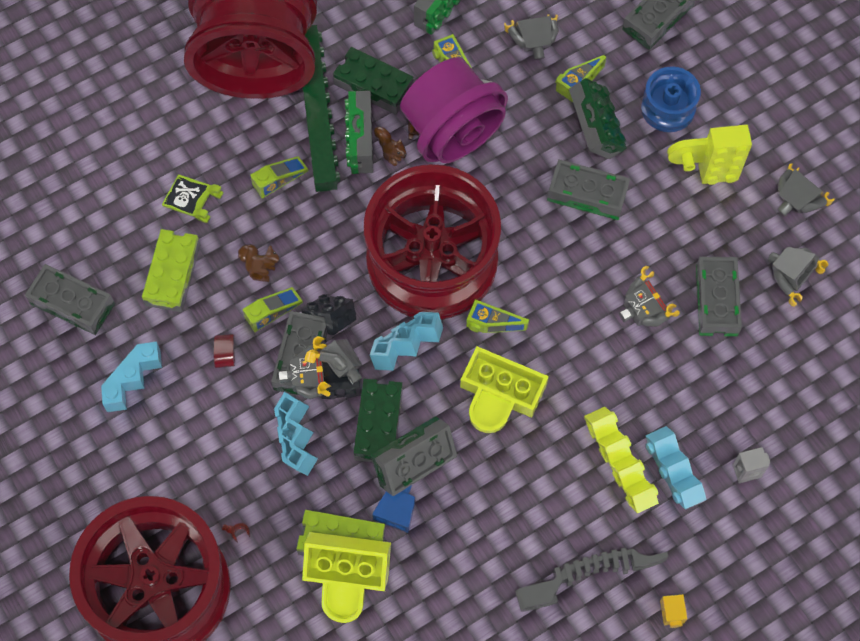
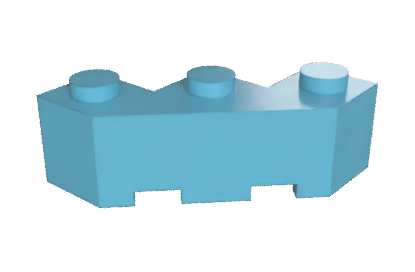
M419 312L414 315L413 320L408 323L403 322L391 329V333L387 336H380L375 339L370 352L375 370L393 371L398 356H417L421 341L439 342L443 330L439 313Z
M157 342L137 344L101 386L102 403L107 412L126 410L125 391L144 389L143 371L162 368L161 351Z
M284 392L274 408L275 417L278 420L279 443H281L283 451L281 453L282 461L308 476L318 458L304 450L314 432L299 424L309 406Z
M665 426L645 435L647 440L645 444L646 449L653 456L659 468V473L667 482L676 504H680L684 509H687L707 500L702 483L692 473L689 458L679 450L675 433Z

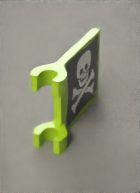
M178 174L162 206L208 223L210 216L207 215L208 211L202 209L207 198L211 194L215 198L221 199L224 192L220 191L221 186L209 185Z

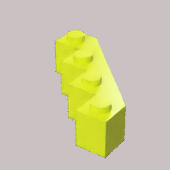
M602 407L585 415L589 433L593 439L596 438L602 457L606 463L609 462L614 479L627 495L625 499L629 506L638 514L659 504L657 499L658 490L654 484H650L645 479L643 474L645 468L640 459L637 460L631 454L629 448L631 442L627 435L624 436L618 430L616 414L606 407Z

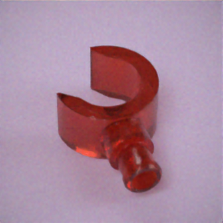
M238 523L234 526L224 524L222 530L231 534L237 543L238 540L235 533L239 529H245L250 537V530L246 524Z

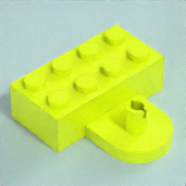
M748 125L710 128L707 138L679 141L668 148V159L671 163L683 164L684 171L694 170V163H699L702 184L708 183L713 185L718 182H735L739 180L752 146Z
M476 346L460 383V388L475 394L469 408L470 422L481 432L494 433L505 426L512 410L532 418L547 386L549 376Z
M309 532L304 544L302 580L323 583L322 608L330 619L340 623L354 621L362 612L365 589L385 591L389 577L391 542Z

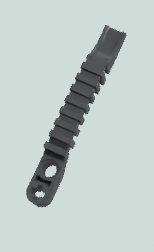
M621 548L618 552L617 550H611L609 554L602 552L601 556L595 554L590 559L585 557L580 562L575 560L571 565L566 563L563 565L562 572L560 567L554 568L555 580L526 586L515 591L520 611L526 612L558 603L556 593L561 584L567 583V586H572L574 581L573 574L576 581L581 580L582 569L584 576H589L590 567L593 568L594 573H599L600 564H602L603 572H608L609 562H611L614 573L618 572L620 560L624 575L628 574V570H630L628 558L631 560L632 570L638 571L665 562L668 558V553L647 556L638 553L634 549L626 550V548Z

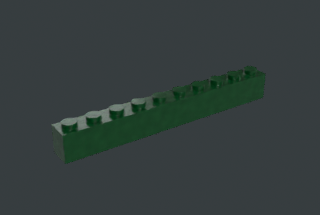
M311 25L305 37L315 54V70L311 80L303 87L315 192L337 190L340 175L339 171L335 172V167L338 166L337 155L333 156V151L336 150L335 139L331 140V135L334 134L333 124H329V119H332L331 108H327V103H330L329 92L325 93V88H328L327 77H323V73L326 72V64L321 61V57H324V48L319 45V42H323L322 32H318L317 25Z

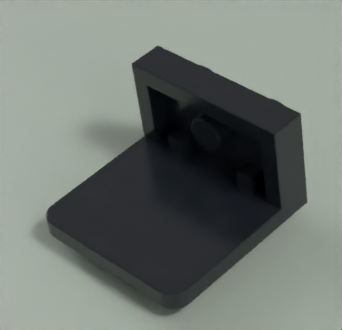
M322 294L318 296V299L307 303V306L301 309V312L304 314L324 317L328 335L337 334L357 320L353 299L345 298L344 296L333 297L329 296V294Z
M322 362L324 382L331 385V387L326 389L330 392V396L322 395V399L361 396L360 381L352 384L348 377L339 378L327 362Z

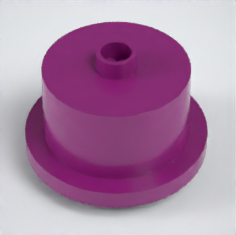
M455 57L435 65L419 77L402 98L400 109L420 135L417 142V150L428 162L440 161L442 163H451L476 150L496 132L506 115L505 107L508 102V95L498 83H484L463 58Z

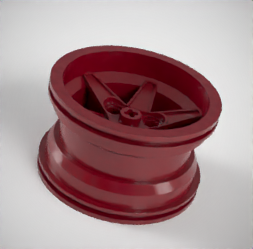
M188 0L189 11L194 18L197 28L186 42L184 65L189 75L204 87L238 98L266 99L293 93L304 87L311 80L315 70V54L305 34L316 18L317 0Z
M433 164L415 166L398 172L387 179L376 190L368 203L364 217V237L367 248L366 260L370 281L377 294L386 304L412 318L419 312H437L440 315V319L444 320L467 312L472 308L475 299L481 301L486 296L497 272L498 246L501 235L500 213L491 193L472 175L450 166ZM429 210L423 226L403 218L414 212ZM443 211L456 214L468 222L456 227L445 228ZM388 229L407 241L403 249L389 254L384 253L383 243ZM480 237L482 248L476 262L468 260L458 252V246ZM412 248H417V249H419V250L416 251V252L411 251ZM451 251L452 254L447 255L444 252ZM420 264V280L399 273L402 270ZM441 266L458 275V277L449 280L437 281Z
M141 496L121 501L107 508L85 528L75 545L70 562L69 581L74 602L84 619L98 631L105 641H206L219 626L229 603L230 573L225 557L217 545L213 533L206 522L195 511L173 499L158 496ZM152 529L172 531L155 553L152 552L140 534L142 531ZM188 539L199 549L204 562V570L175 566L183 545ZM124 541L131 564L104 565L115 547ZM142 558H149V561L145 565L139 564ZM171 577H178V581L175 584H168ZM100 582L126 588L110 616L101 599ZM202 586L201 593L194 606L178 620L171 592H177L187 587ZM138 593H144L142 600L135 601V596ZM149 604L164 625L163 628L155 630H136L126 627L131 616L140 608L147 607Z

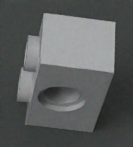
M763 447L739 453L732 465L738 483L761 478L769 467L770 459L768 454L764 453Z

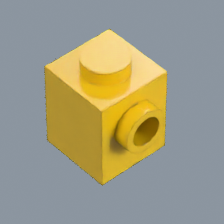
M684 595L663 596L660 604L664 625H670V628L683 626L682 624L687 620Z

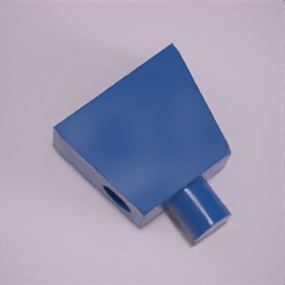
M412 485L395 496L386 491L373 511V520L409 533L415 506V497L409 495Z

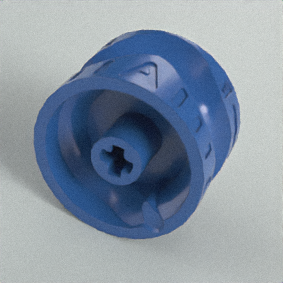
M664 67L655 71L647 81L641 104V111L645 121L651 127L662 132H677L686 128L694 118L700 99L701 89L698 80L689 71L679 67Z

